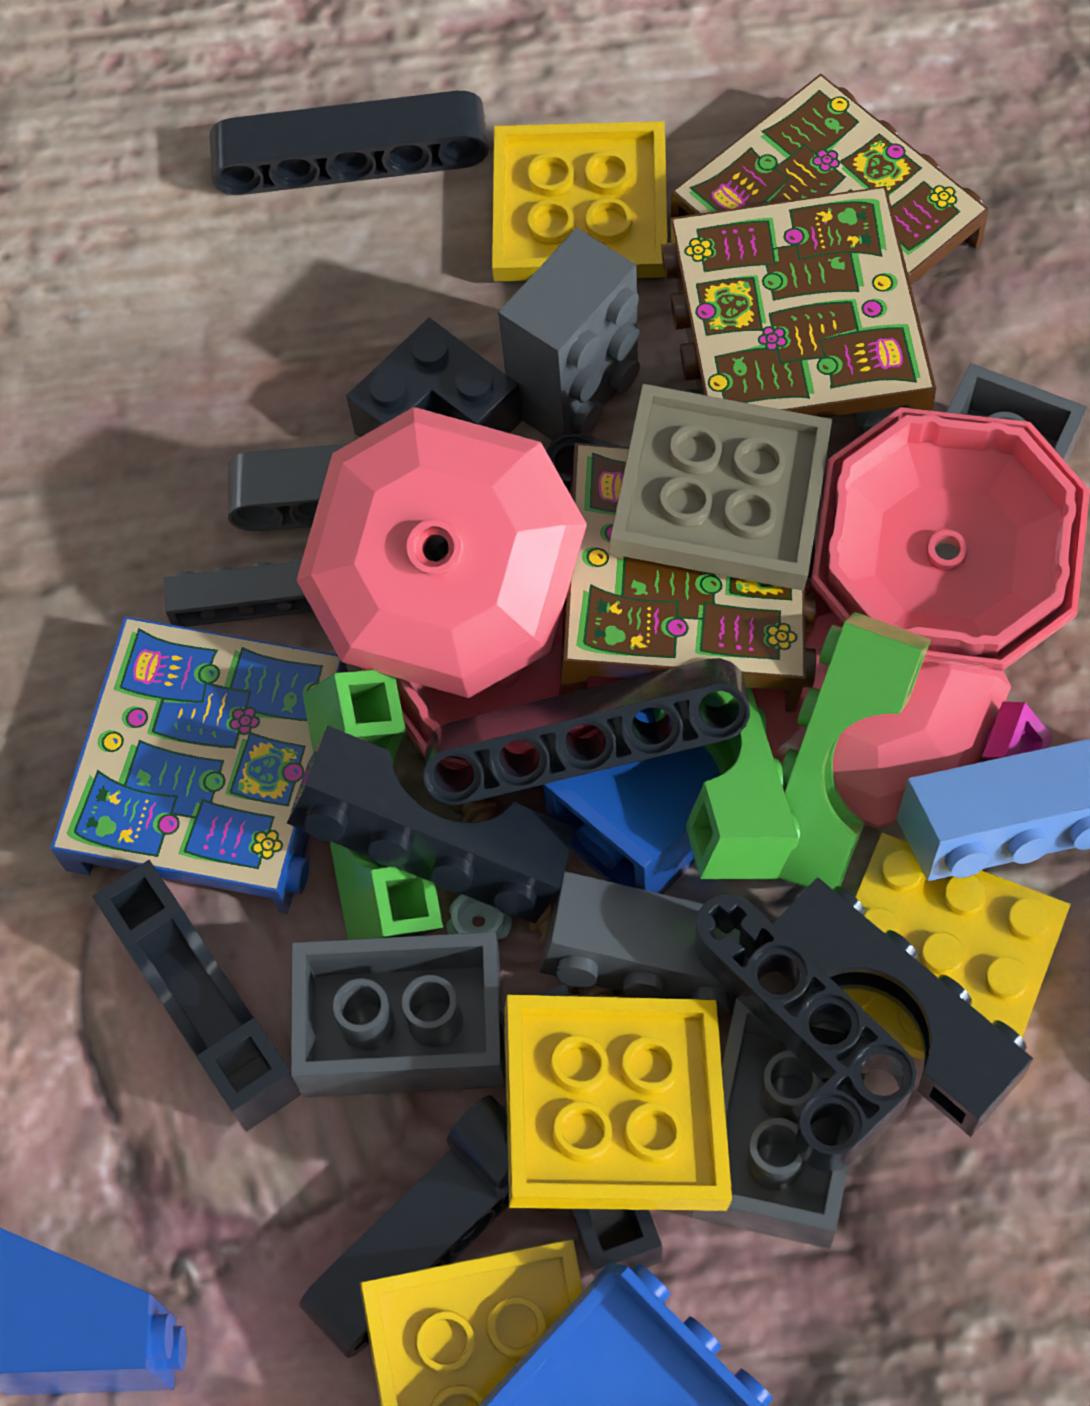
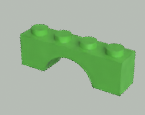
M854 612L844 622L843 628L834 624L831 626L819 657L820 663L829 666L821 690L810 687L797 721L798 725L807 728L799 751L789 748L781 765L783 771L782 787L786 789L785 796L789 809L793 810L798 816L800 838L797 848L790 852L778 878L807 888L817 877L832 889L842 885L865 822L849 808L836 785L833 759L837 742L846 728L861 719L875 715L901 713L909 702L931 639Z
M376 670L334 673L303 693L313 752L328 725L389 750L394 769L396 753L406 733L395 677L379 673ZM330 842L348 940L423 936L443 928L435 883L398 868L381 865L368 856Z
M746 687L750 705V718L746 727L735 737L703 746L716 762L721 776L704 782L685 824L700 879H777L790 852L794 851L799 843V819L797 814L789 809L782 787V766L777 758H773L766 736V716L763 709L757 707L752 689ZM714 691L707 694L701 702L711 707H719L727 704L733 696L724 691ZM653 708L656 722L667 715L662 709Z

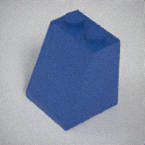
M653 708L643 709L635 715L640 721L646 723L656 722ZM703 746L543 784L547 816L575 827L570 850L606 881L664 894L695 861L685 824L704 782L721 775L710 753Z
M0 1228V1392L2 1394L35 1395L174 1390L175 1370H183L185 1367L187 1338L185 1327L177 1326V1318L144 1290Z

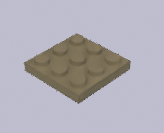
M643 384L608 554L804 591L810 566L832 419Z

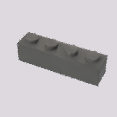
M296 558L290 562L278 564L261 562L254 564L252 567L236 569L220 567L214 571L202 573L184 571L177 573L175 576L164 577L165 612L171 625L190 627L314 611L296 581L303 558Z

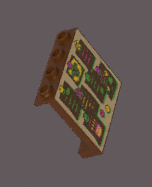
M821 73L671 191V218L887 186L910 284H913L964 240L975 249L980 246L983 240L989 208L983 204L980 197L974 191L961 187L941 171L933 158L927 154H920L900 138L892 125L884 120H878L859 105L855 97L847 89L837 87Z
M887 186L671 218V243L661 244L663 270L666 280L676 279L679 292L670 294L675 330L686 329L689 343L680 344L682 369L685 381L696 379L698 394L823 418L902 406V408L933 411L936 385Z
M575 443L570 479V495L584 518L587 527L564 604L559 695L587 689L589 676L628 679L705 659L721 658L731 661L741 670L745 678L746 687L785 690V712H795L803 687H813L815 681L816 649L805 648V632H812L816 610L815 593H806L805 588L802 591L608 554L629 447ZM814 540L812 546L808 578H811L815 555Z

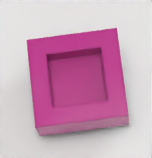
M1002 701L994 726L986 736L985 750L982 758L985 761L1049 748L1053 735L1025 702Z

